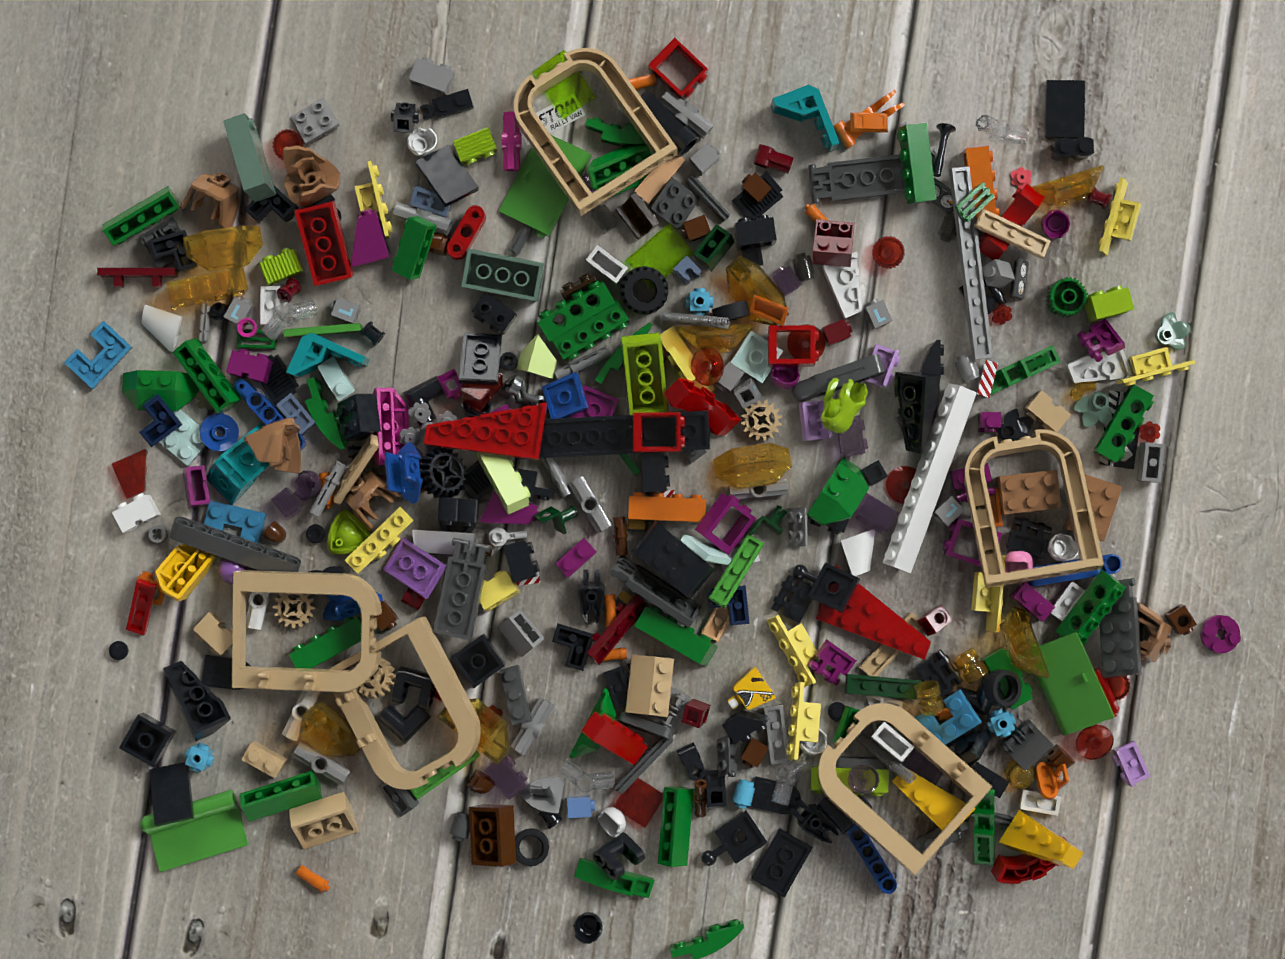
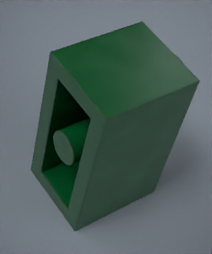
M716 224L693 253L696 261L712 272L735 243L732 234Z

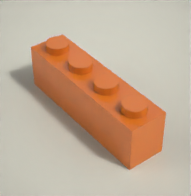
M989 146L965 148L963 151L964 166L970 167L972 190L981 182H984L986 184L985 187L989 188L990 193L994 194L995 197L983 209L1000 216L999 208H996L995 204L998 194L997 189L993 187L995 171L991 170V162H993L992 151H989ZM982 190L978 191L973 196V199H976L982 193ZM986 195L974 206L975 208L987 198Z
M633 492V496H629L628 519L701 522L706 515V499H702V495H691V498H683V494H672L671 498L664 497L663 493H652V497H646L645 493Z

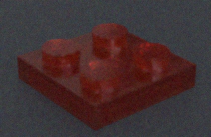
M638 777L623 794H620L613 807L646 828L663 801V793Z

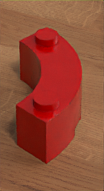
M1026 184L1023 189L1018 188L1012 196L1014 200L1001 217L1023 227L1041 205L1045 197ZM984 233L979 239L981 242L979 245L980 252L992 261L998 260L1010 245L988 233Z
M678 378L664 393L668 403L674 408L683 409L688 412L708 411L709 429L717 436L727 435L741 420L725 402L722 404L714 398V393L705 387L700 389L694 386V382L691 380Z
M1025 854L1017 856L998 855L991 873L998 882L1021 884L1022 881L1040 879L1046 876L1047 872L1059 865Z

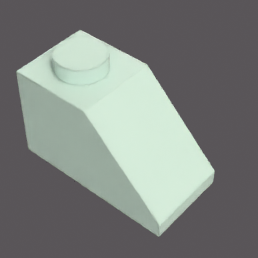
M334 356L317 366L338 401L355 391V387Z

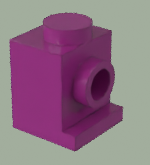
M1001 412L978 413V432H997L998 428H1001Z

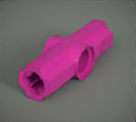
M515 111L504 112L501 138L503 171L510 172L520 171V150L522 147V136L516 121Z

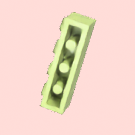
M475 452L507 514L529 506L530 492L526 486L523 487L521 484L522 478L518 471H514V464L510 456Z

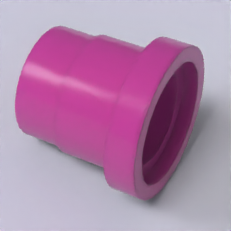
M243 318L239 321L237 330L243 337H253L257 333V325L252 319ZM247 325L253 326V330L250 333L244 332V328Z

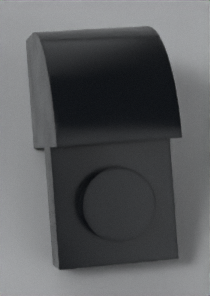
M518 468L522 478L521 484L523 487L526 486L530 492V502H533L534 495H538L537 499L547 501L549 497L553 498L555 490L536 487L537 471Z
M705 770L707 809L727 808L725 776L718 777V770Z

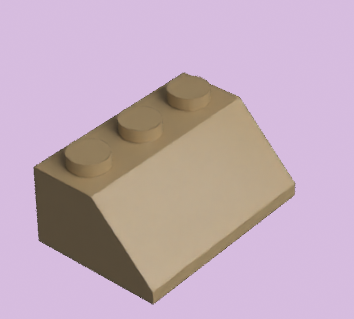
M642 655L631 656L626 713L668 717L674 659Z
M344 792L289 809L291 828L303 849L359 832L350 802Z

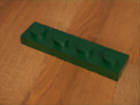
M846 674L845 694L921 700L922 680Z

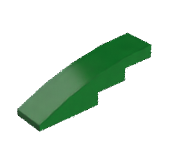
M647 323L632 335L648 334L652 324ZM622 345L605 363L595 382L602 385L610 369L619 371L623 364Z
M1049 346L996 371L990 395L1061 363L1054 346Z
M989 790L975 806L973 832L974 864L994 865L995 790Z

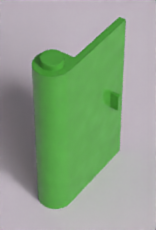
M552 136L581 177L592 155ZM531 148L499 212L530 226L535 230V235L544 239L545 236L550 237L569 199L533 148Z
M1077 631L1045 644H1039L1036 641L1027 645L1028 649L1025 652L1062 735L1074 733L1115 717Z
M232 789L193 801L194 819L155 826L154 814L143 816L140 826L142 831L151 837L160 872L249 845L236 795Z

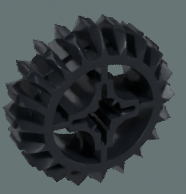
M435 448L427 452L420 459L422 461L419 464L421 469L420 475L424 483L422 489L427 488V494H433V498H453V496L458 495L465 488L463 484L467 480L464 477L468 473L464 472V469L467 466L462 465L463 459H458V453L453 454L452 449ZM436 460H441L440 464L434 465ZM448 481L452 482L449 488L444 487Z

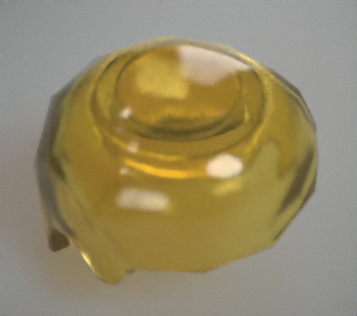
M1013 759L1008 762L1005 768L1006 779L1012 787L1026 789L1034 783L1035 771L1032 766L1025 772Z

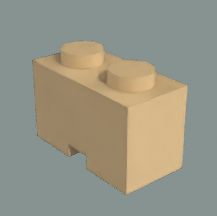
M1042 390L1038 391L1024 408L1027 411L1026 415L1033 421L1037 419L1042 424V429L1058 432L1071 414L1060 405L1054 406L1052 404L1053 399Z
M208 612L193 628L196 632L195 636L202 642L206 641L210 645L209 649L214 654L224 655L232 647L233 630L230 627L224 628L221 625L223 621L213 612Z
M253 741L246 750L242 761L273 778H277L288 759L257 741Z

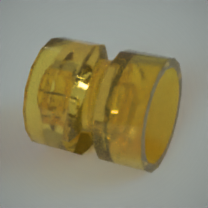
M973 648L968 649L953 661L956 668L964 672L962 676L968 684L974 683L989 671L984 662L978 660L979 656Z
M934 680L924 681L914 687L916 698L920 700L918 707L921 715H935L944 710L943 699L939 696L941 694L939 682Z

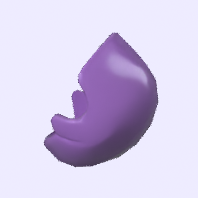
M225 558L220 561L218 568L222 580L229 584H233L234 571L248 570V566Z

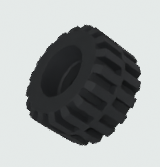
M647 266L630 270L624 276L620 286V294L625 306L632 312L640 315H649L657 312L664 306L669 292L665 277L656 269ZM648 279L655 285V296L650 301L641 302L634 297L633 287L637 281Z

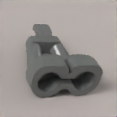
M517 375L506 380L499 392V396L506 400L514 396L515 403L533 406L538 405L539 401L541 403L546 402L543 396L526 393L523 387V379Z

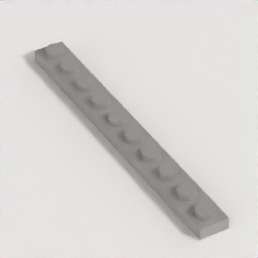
M970 167L949 169L953 208L972 191ZM973 197L961 207L962 210L974 200ZM973 206L966 215L970 214L975 207ZM954 208L972 360L993 358L978 231L974 227L976 215L966 222Z

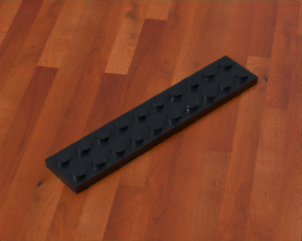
M708 411L681 412V416H685V428H681V436H685V448H681V451L710 449ZM633 415L545 419L539 458L651 453L634 452ZM642 418L643 447H676V418Z

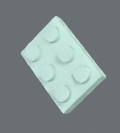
M180 409L178 412H174V414L182 422V425L159 442L183 463L190 466L206 446L200 437L201 426Z

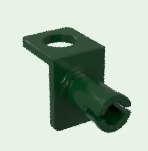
M777 505L769 518L765 516L759 518L749 532V535L755 532L760 523L777 535H780L783 530L778 524L787 514V511L783 509L778 514L782 507Z
M550 506L533 515V517L541 523L552 519L554 528L562 534H566L565 522L577 517L578 513H576L577 510L574 506H570L562 512ZM544 514H550L547 517H541Z

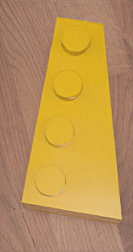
M915 773L916 778L911 783H907L905 779L903 780V777L897 776L892 783L942 831L966 804ZM973 808V810L966 816V818L975 810V808Z
M1020 810L998 842L1012 851H1018L1025 855H1031L1074 869L1084 853Z

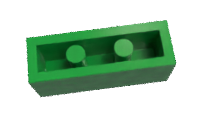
M419 216L408 217L404 224L403 235L398 243L399 248L393 259L391 271L409 280L420 278L437 225Z
M1000 647L981 658L989 673L997 669L1009 670L1016 673L1020 678L1022 685L1021 696L1009 708L1014 710L1033 699L1031 695L1033 691L1027 682H1023L1021 678L1023 673L1018 666H1014L1011 660L1014 658L1008 649L1005 650L1003 647ZM1002 677L999 680V683H1001L1000 692L1005 698L1009 685L1006 678Z

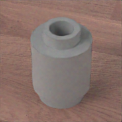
M965 353L957 357L958 361L955 362V365L965 382L980 376L978 373L979 368L975 360H972V355L968 356Z

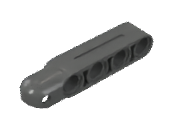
M874 354L799 381L793 386L792 395L799 401H807L825 395L828 384L833 378L839 379L835 389L837 391L842 389L843 384L848 383L849 379L853 380V384L880 376L885 373L880 354Z

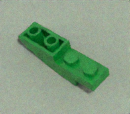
M587 118L585 128L602 134L601 142L621 147L646 144L632 123H626L625 129L622 130V127L617 124H604L600 118Z
M314 377L307 379L312 398L305 400L313 420L321 432L341 450L347 449L346 444H348V441H342V436L339 432V416L335 412L327 413L329 405L327 400L322 397L321 392L324 390L321 381H317Z
M579 858L574 877L593 885L628 896L637 895L646 898L650 897L655 881L652 877L625 871V874L619 879L613 880L595 861Z
M733 919L722 926L720 924H713L709 926V929H706V938L697 936L692 938L690 942L678 941L673 943V946L670 947L672 958L691 953L692 959H700L713 954L739 935L744 929L743 920Z

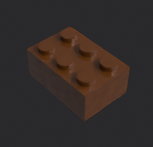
M481 804L469 807L471 865L503 867L515 864L514 805Z

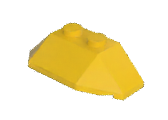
M186 544L176 546L155 571L161 591L177 601L187 599L207 575L217 555Z

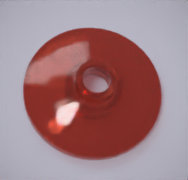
M815 327V331H819V342H815V350H819L820 358L825 350L826 342L823 333ZM791 332L789 334L787 347L794 359H810V332ZM805 341L808 342L809 347L804 348L802 346V343Z
M704 347L693 355L691 372L696 378L695 380L701 385L711 386L721 379L724 372V362L717 350Z
M900 466L892 470L888 475L886 490L890 498L895 502L904 504L916 472L915 468ZM904 481L909 483L907 489L902 486Z
M1103 725L1087 727L1077 736L1076 749L1086 759L1095 760L1102 758L1113 746V734Z

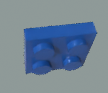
M576 372L542 386L551 419L568 418L589 409L579 374Z

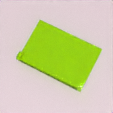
M562 50L532 71L536 79L542 73H548L553 70L558 63H564L566 51ZM580 72L570 75L545 91L563 119L596 98Z
M668 223L629 256L626 262L633 269L642 266L652 267L666 278L673 272V268L686 256H692L694 252L672 225ZM642 279L650 290L655 287L650 280Z

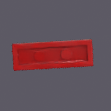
M142 579L136 581L126 630L143 636L146 634L157 584Z

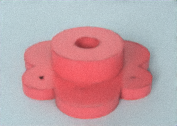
M1023 167L1012 171V184L1014 186L1017 185L1021 189L1026 184L1030 185L1032 182L1030 179L1032 172L1024 170Z

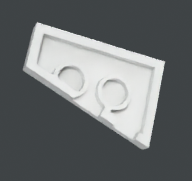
M857 252L852 253L851 267L821 266L843 319L863 311L861 288H859Z
M1123 349L1110 356L1105 351L1101 352L1100 354L1103 359L1100 362H1096L1094 358L1087 355L1066 364L1071 380L1074 383L1114 380L1133 376Z

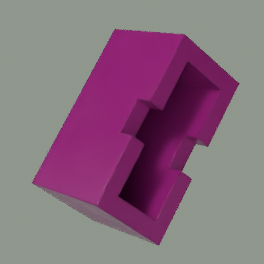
M232 350L226 373L244 379L248 375V378L253 381L267 384L273 362L264 354L257 353V356L250 355L248 350Z
M205 465L185 467L183 478L188 508L208 506L210 504V497L207 488Z
M583 538L556 565L569 578L597 551Z
M1021 582L1010 595L1013 600L1041 622H1044L1055 608L1026 582Z

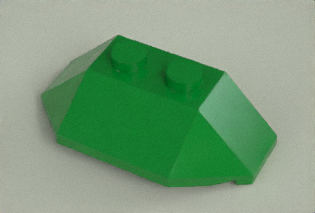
M647 144L621 147L593 159L587 169L591 188L597 191L653 155ZM646 175L615 195L640 185Z
M135 370L123 373L122 393L139 411H146L143 404L150 397L158 393L173 412H178L192 399L196 398L199 392V388L188 373Z
M843 457L807 516L822 526L850 519L869 489L860 467Z
M604 687L589 718L594 712H597L600 715H603V713L607 714L614 721L616 711L607 687ZM581 732L569 757L576 758L597 751L601 745L592 741L585 733Z

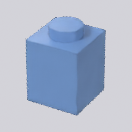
M591 795L567 797L568 818L591 817L592 812L595 811V800H591Z

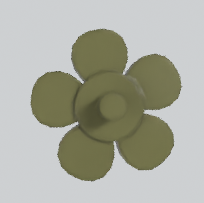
M198 392L196 398L201 401L197 403V406L203 409L206 404L207 410H212L213 407L203 393Z

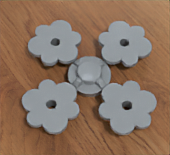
M414 403L413 407L409 409L408 413L412 416V420L424 424L421 425L420 431H414L413 427H409L408 430H401L400 443L412 442L414 445H418L421 435L425 438L426 426L434 424L427 422L428 417L431 415L427 403ZM445 411L443 415L439 414L437 416L438 421L436 423L457 420V417L455 415L452 416L450 411ZM426 445V448L429 449V452L435 449L436 446Z

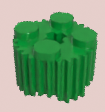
M1072 277L1062 278L1054 282L1048 288L1049 291H1047L1048 295L1046 296L1049 311L1054 313V315L1058 314V317L1062 316V318L1078 314L1085 307L1084 304L1087 303L1088 293H1086L1087 290H1084L1085 286H1082L1079 280L1076 281V278L1072 279ZM1066 293L1067 297H1070V300L1065 301L1063 295H1065Z

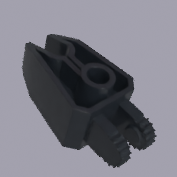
M583 570V582L578 586L582 616L585 623H588V612L591 611L592 603V611L595 612V623H598L602 612L605 585L600 582V570H595V582H588V570Z
M799 799L797 801L799 806L805 809L802 814H799L793 808L789 812L797 818L800 828L823 842L832 843L830 838L825 835V831L830 830L838 836L839 834L835 826L816 804L807 805L803 800Z

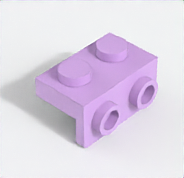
M875 344L872 355L880 354L885 373L868 379L866 382L885 388L887 384L890 385L894 374H891L893 366L897 367L900 356H898L899 351Z
M823 400L799 403L803 441L832 438V432L824 428L821 421V415L824 410Z
M1135 741L1113 749L1114 755L1112 758L1115 765L1120 766L1122 771L1120 777L1124 784L1133 787L1135 783L1150 777Z

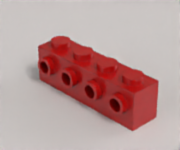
M594 712L581 730L592 741L633 765L636 764L648 748L642 742L644 738L636 732L634 733L614 719L613 721L605 713L600 715Z

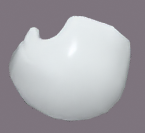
M419 127L413 133H410L407 138L408 149L414 155L420 157L432 153L437 145V135L431 128L422 129Z
M1062 533L1054 535L1048 543L1049 554L1056 561H1071L1078 555L1076 542L1071 535Z
M820 728L818 743L799 741L800 749L805 754L811 756L821 754L828 746L827 735Z
M607 807L598 816L601 827L609 836L615 838L625 830L626 820L618 809Z

